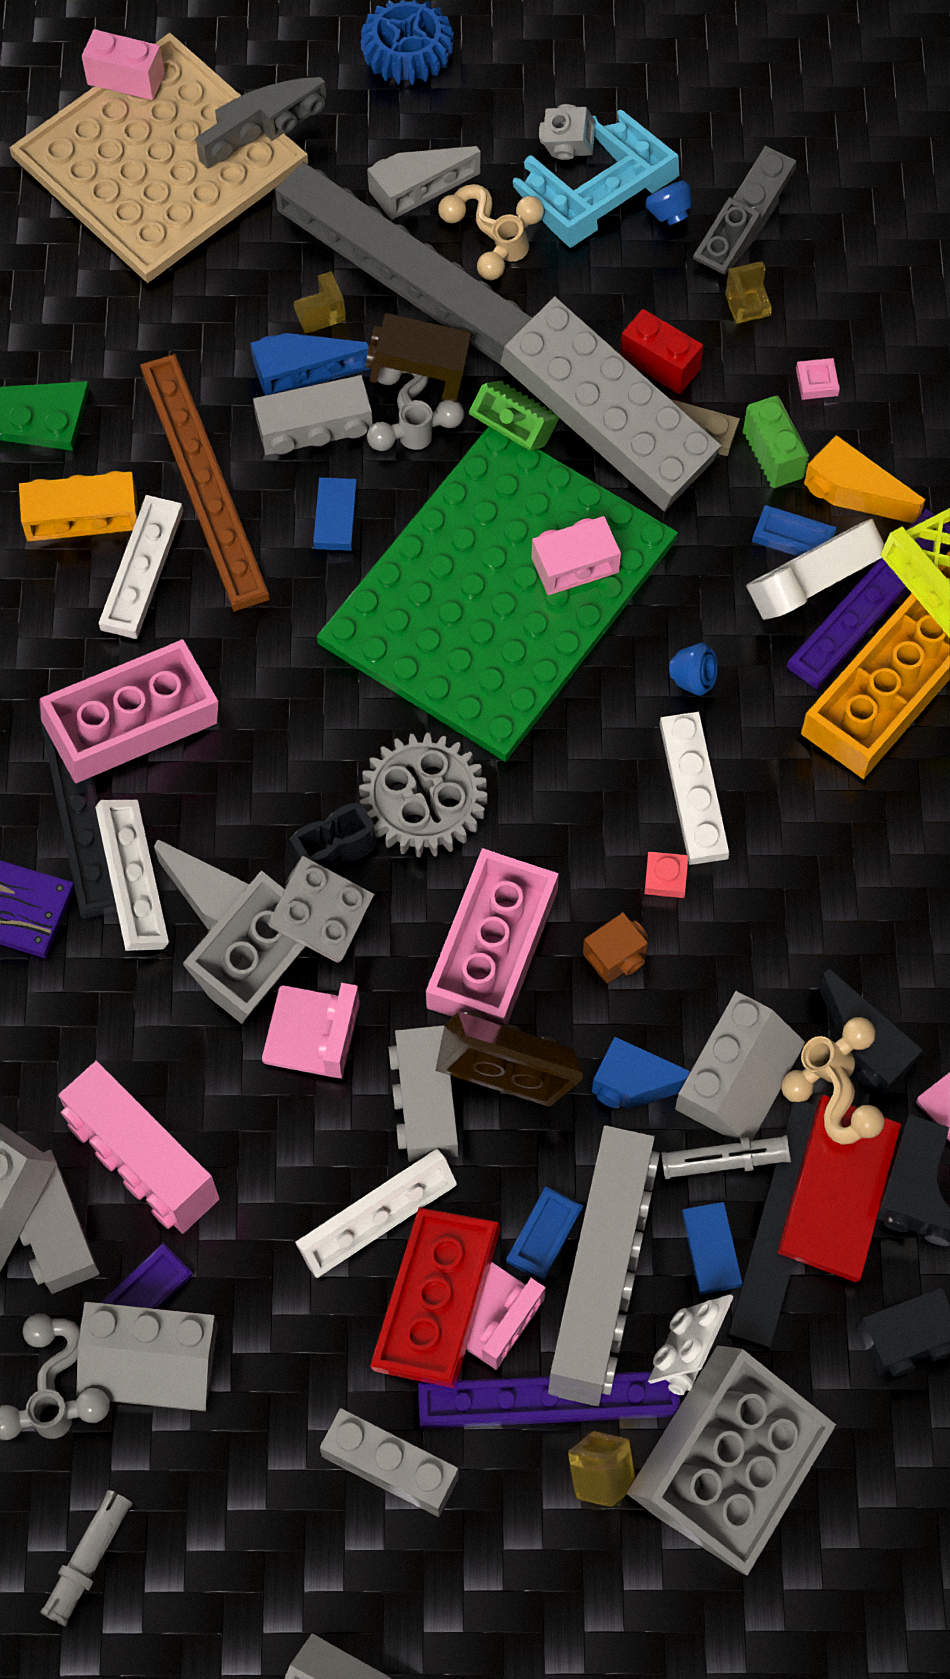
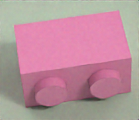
M95 29L82 54L88 85L149 100L154 99L165 74L160 45Z
M604 516L596 519L586 518L578 521L574 526L558 531L548 530L532 539V560L547 595L619 573L621 553Z

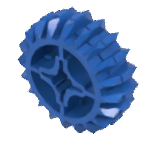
M388 0L386 8L376 6L375 14H368L366 24H363V29L361 30V50L363 51L366 64L371 66L374 74L382 73L385 81L393 77L398 85L402 80H409L411 85H413L415 79L420 78L426 82L428 74L438 76L440 68H446L448 58L451 57L453 52L454 40L448 16H443L440 7L432 9L429 1L419 4L418 0H413L412 2L400 0L399 3L394 4Z

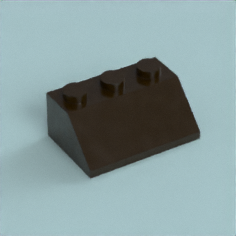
M457 1012L444 1025L435 1071L549 1107L582 1081L583 1071L573 1048L561 1045L557 1039L552 1037H536L524 1033L515 1025H499L486 1021L483 1016L474 1012Z

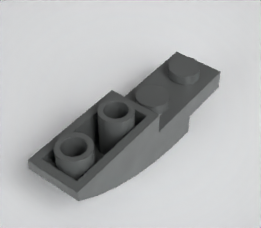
M313 77L268 85L246 93L216 109L217 124L196 137L199 161L209 169L216 163L226 160L233 152L245 144L256 140L262 133L273 141L280 135L290 132L297 124L309 116L317 114L327 105L325 81L321 77Z
M765 146L733 199L729 197L695 252L693 259L725 275L746 252L777 207L779 195L796 169V160Z

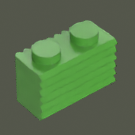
M503 381L483 384L469 410V415L530 451L545 447L559 420V417L553 414L552 410H547L546 406L541 407L540 402L534 403V399H528L527 395L522 396L521 391L516 392L515 388L510 389L509 384L504 385Z
M773 396L749 404L746 410L743 434H746V439L749 440V445L752 446V451L755 452L754 457L758 458L757 463L761 464L760 469L764 470V475L767 476L770 487L776 488L802 479L805 476L804 473L806 472L809 454L779 396Z

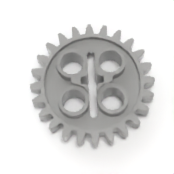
M426 733L423 743H418L414 734H410L409 745L405 746L399 739H394L395 750L393 752L384 746L381 747V757L383 760L370 758V768L373 771H363V781L366 784L359 785L360 796L363 797L360 803L373 824H375L376 838L386 834L385 841L388 848L397 841L400 842L401 854H405L408 848L413 846L415 847L417 857H421L424 847H429L433 856H437L438 845L441 844L448 851H453L452 839L456 838L462 843L467 842L465 829L476 832L477 821L475 819L484 818V808L481 805L487 804V793L483 792L486 789V778L479 777L482 774V766L480 764L471 765L473 762V754L471 752L460 756L461 745L459 742L455 743L451 748H447L446 736H442L437 744L431 742L430 733ZM408 767L414 769L423 794L430 796L431 809L440 822L435 823L433 821L424 796L421 793H417L416 781L407 770ZM428 767H438L442 770L435 775L424 772ZM396 782L406 785L405 788L398 791L388 788L389 785ZM445 799H455L459 804L454 807H445L441 805V802ZM416 814L423 817V820L418 823H409L405 821V818Z

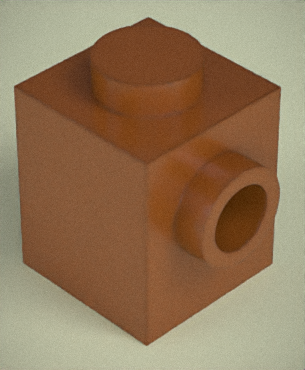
M621 913L584 939L583 955L606 984H608L623 973L626 976L634 973L645 963L644 958H646L648 936L637 921L631 922L624 913Z

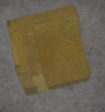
M762 261L729 269L725 295L736 324L771 315L772 306L763 285L766 268Z
M332 272L318 275V294L296 300L293 303L294 310L305 334L346 321L344 299Z
M593 1431L568 1451L577 1499L612 1507L627 1495L629 1488L635 1480L629 1439Z

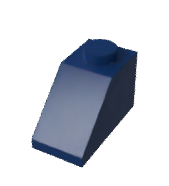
M614 1037L593 1079L592 1093L597 1094V1099L607 1106L613 1108L623 1106L630 1110L678 1094L687 1080L690 1071Z

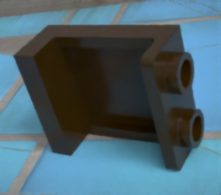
M385 313L382 327H374L371 345L367 354L365 367L372 368L370 382L377 383L381 367L446 381L442 400L457 402L471 332Z

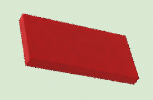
M823 1095L818 1101L777 1253L857 1282L862 1276L901 1124L884 1118L883 1130L873 1138L862 1137L852 1144L834 1142L827 1135L824 1127V1114L831 1097ZM850 1105L841 1119L842 1127L845 1128L851 1125L852 1114L857 1107Z
M418 1208L370 1365L374 1372L455 1388L501 1230L498 1222Z

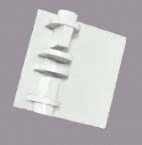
M731 1294L714 1300H708L689 1308H683L674 1315L670 1322L671 1332L666 1343L654 1357L653 1364L655 1367L648 1382L655 1383L666 1380L670 1383L668 1386L669 1390L677 1395H684L685 1391L691 1390L699 1372L698 1370L702 1369L733 1300Z

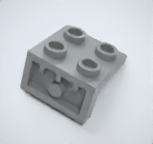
M302 856L284 885L286 888L268 925L327 958L340 962L374 894Z

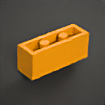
M112 471L105 475H74L67 479H36L28 483H19L21 523L27 542L133 531L138 518L137 491L132 472Z

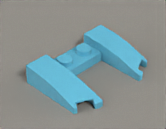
M623 110L617 111L619 123L602 126L598 123L596 116H592L596 122L594 136L617 162L574 191L532 155L528 156L524 161L525 169L530 171L526 181L523 182L518 178L513 179V187L522 198L533 196L542 202L544 214L541 220L570 248L598 230L597 219L644 188L654 193L679 176L678 155Z

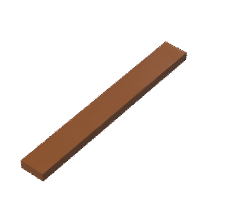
M173 354L141 364L142 374L233 611L270 600L269 593L176 355Z

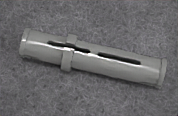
M787 1135L749 1141V1137L740 1138L741 1143L668 1153L662 1152L665 1179L745 1167V1171L754 1170L753 1166L791 1162Z
M107 1490L104 1500L68 1565L61 1566L58 1572L61 1578L46 1605L40 1611L46 1617L53 1621L57 1620L63 1626L67 1625L68 1619L83 1591L90 1590L93 1581L90 1579L128 1509L133 1504L119 1494L116 1496V1493L111 1490Z

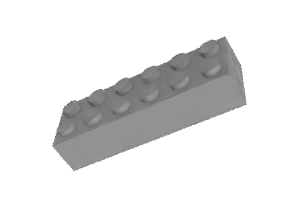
M555 296L504 346L500 364L664 512L714 461L721 445Z
M604 1125L551 1368L548 1394L599 1407L601 1394L610 1395L618 1358L609 1355L610 1351L619 1353L626 1315L618 1314L619 1310L628 1311L635 1274L627 1272V1269L636 1271L643 1233L635 1230L644 1231L652 1192L644 1190L652 1191L660 1155V1152L652 1151L655 1136Z

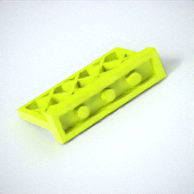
M949 508L908 530H905L902 526L891 532L880 556L950 638V579L946 578L938 569V564L950 567V556L939 554L941 543L950 545V534L942 532L943 524L950 521ZM919 537L934 541L933 552L922 550L914 539Z

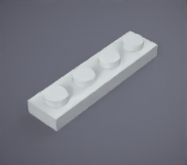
M148 495L145 496L99 621L101 631L134 639L138 638L183 514L182 503Z
M699 712L661 717L660 728L689 865L726 860L729 857V849Z
M100 800L95 808L125 950L164 949L169 941L138 800Z
M435 1149L296 1241L295 1243L315 1277H320L416 1213L419 1207H425L455 1187L457 1183L445 1157L438 1149Z

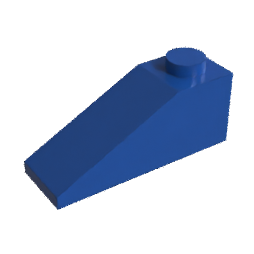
M284 333L277 336H266L259 341L251 343L253 364L265 396L313 386L370 369L365 367L369 350L367 342Z

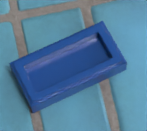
M319 477L314 549L352 551L357 493L356 479Z
M765 505L752 542L800 556L833 538L837 527Z
M545 1186L512 1247L506 1263L544 1282L583 1210V1205Z
M724 1202L683 1209L682 1217L699 1295L740 1288L742 1280Z

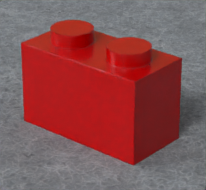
M642 309L623 331L620 355L634 368L680 395L700 371L703 344L646 310Z

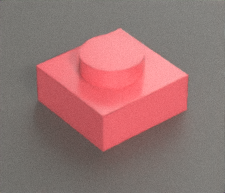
M648 852L644 894L684 898L688 855Z

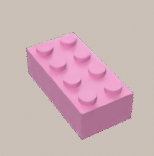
M182 639L40 698L41 721L76 784L217 724L218 700Z
M482 848L427 987V1009L451 1017L457 1012H474L483 1016L486 1021L499 1025L508 1024L557 895L559 873Z
M97 1061L58 1095L64 1106L60 1113L68 1122L67 1126L82 1143L89 1139V1143L96 1150L95 1155L107 1169L112 1172L116 1167L118 1168L117 1171L124 1179L123 1184L138 1200H141L144 1196L147 1197L146 1201L153 1208L151 1212L167 1229L174 1225L182 1234L185 1233L220 1200L212 1176Z

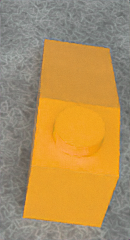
M837 435L814 457L807 467L804 484L813 495L818 498H824L834 506L914 523L922 513L925 502L924 498Z

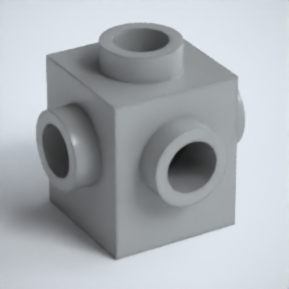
M563 104L558 106V108L546 109L545 120L540 123L539 127L540 142L545 145L551 156L557 159L569 160L574 156L592 155L596 122L587 107Z

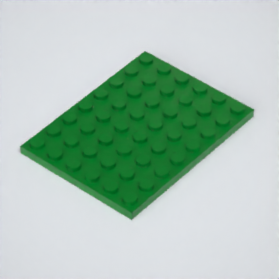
M488 427L317 635V643L506 762L676 542L678 532L541 450L534 449L530 451L493 428ZM604 516L621 553L619 573L547 595L532 560V539L548 530L558 531L574 526L575 523L586 518L596 519Z

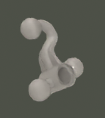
M381 367L378 382L384 385H392L398 382L401 374L409 372ZM411 373L414 378L399 391L397 398L400 410L399 423L390 425L385 422H377L371 425L367 433L368 443L375 450L386 451L393 446L396 439L400 438L401 443L409 449H423L432 440V427L441 425L446 428H455L461 424L465 414L463 406L458 401L444 400L439 403L436 411L432 412L427 403L413 400L426 387L429 377Z
M36 1313L30 1316L24 1323L23 1336L29 1345L45 1347L51 1344L56 1336H64L67 1339V1346L42 1365L38 1373V1392H35L29 1398L26 1410L19 1411L16 1407L10 1405L0 1406L1 1440H10L16 1437L22 1428L32 1426L41 1436L48 1439H56L69 1431L73 1418L80 1417L81 1420L88 1423H97L103 1420L109 1412L110 1401L102 1390L89 1388L83 1391L77 1400L67 1402L55 1390L54 1381L56 1375L71 1366L78 1358L80 1328L75 1322L65 1318L52 1319L51 1316ZM49 1406L59 1407V1413L54 1420L40 1422V1415L43 1410Z

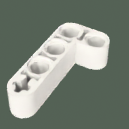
M869 519L748 583L746 587L763 620L778 617L805 604L808 597L882 558L880 554L885 544L873 519Z

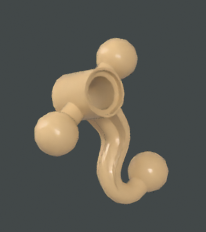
M466 185L460 188L454 195L445 196L439 203L438 213L445 222L456 223L464 218L466 201L469 199L478 200L476 223L481 231L495 241L496 247L492 252L484 253L479 257L477 271L484 279L492 281L503 275L505 269L504 260L510 262L518 261L527 254L529 242L525 229L528 225L536 224L542 219L544 206L537 197L527 196L518 202L516 207L517 216L511 214L503 215L494 220L490 218L492 197L489 191L480 185ZM515 236L513 239L506 240L509 237Z
M854 1017L849 1020L843 1028V1037L836 1043L823 1036L814 1037L809 1040L804 1046L801 1056L805 1069L803 1071L793 1070L787 1073L782 1079L781 1084L783 1095L792 1102L807 1100L813 1093V1083L820 1077L834 1084V1092L824 1114V1127L827 1135L834 1142L840 1144H852L862 1137L873 1138L880 1134L885 1123L883 1113L877 1107L862 1105L852 1114L850 1126L844 1128L841 1125V1119L850 1107L855 1093L854 1086L849 1078L855 1066V1060L851 1051L853 1049L864 1050L870 1047L875 1040L876 1031L874 1025L865 1018Z

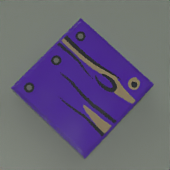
M0 861V945L47 958L75 890L74 883Z

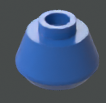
M683 180L675 182L648 196L645 206L660 222L667 220L669 226L689 217L686 210L692 207L691 186Z
M697 643L679 650L670 661V677L678 687L697 696L704 695L713 688L716 681L717 658L715 652L706 643Z

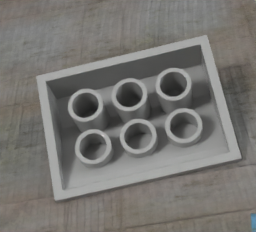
M717 1345L627 1494L657 1518L742 1574L748 1575L836 1424L745 1350Z

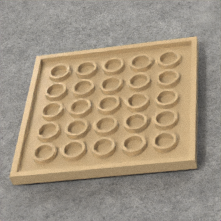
M171 33L155 43L160 45L165 74L153 100L94 86L9 147L11 156L147 283L276 188L302 162L308 164L307 153L285 134L271 141L262 133L253 142L247 143L233 152L226 160L218 162L207 169L199 161L196 137L217 124L216 109L241 95Z

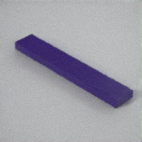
M926 509L908 529L935 515ZM947 523L943 524L942 532L950 534V525ZM919 537L914 539L922 550L933 552L934 541ZM940 544V552L946 547L947 544ZM883 558L877 562L789 659L787 668L815 689L822 685L908 589Z
M652 1371L615 1373L610 1395L601 1394L599 1407L548 1394L550 1376L457 1381L455 1388L418 1382L420 1429L674 1417L680 1407V1395L669 1390L668 1386L670 1383L666 1380L655 1383L648 1382Z

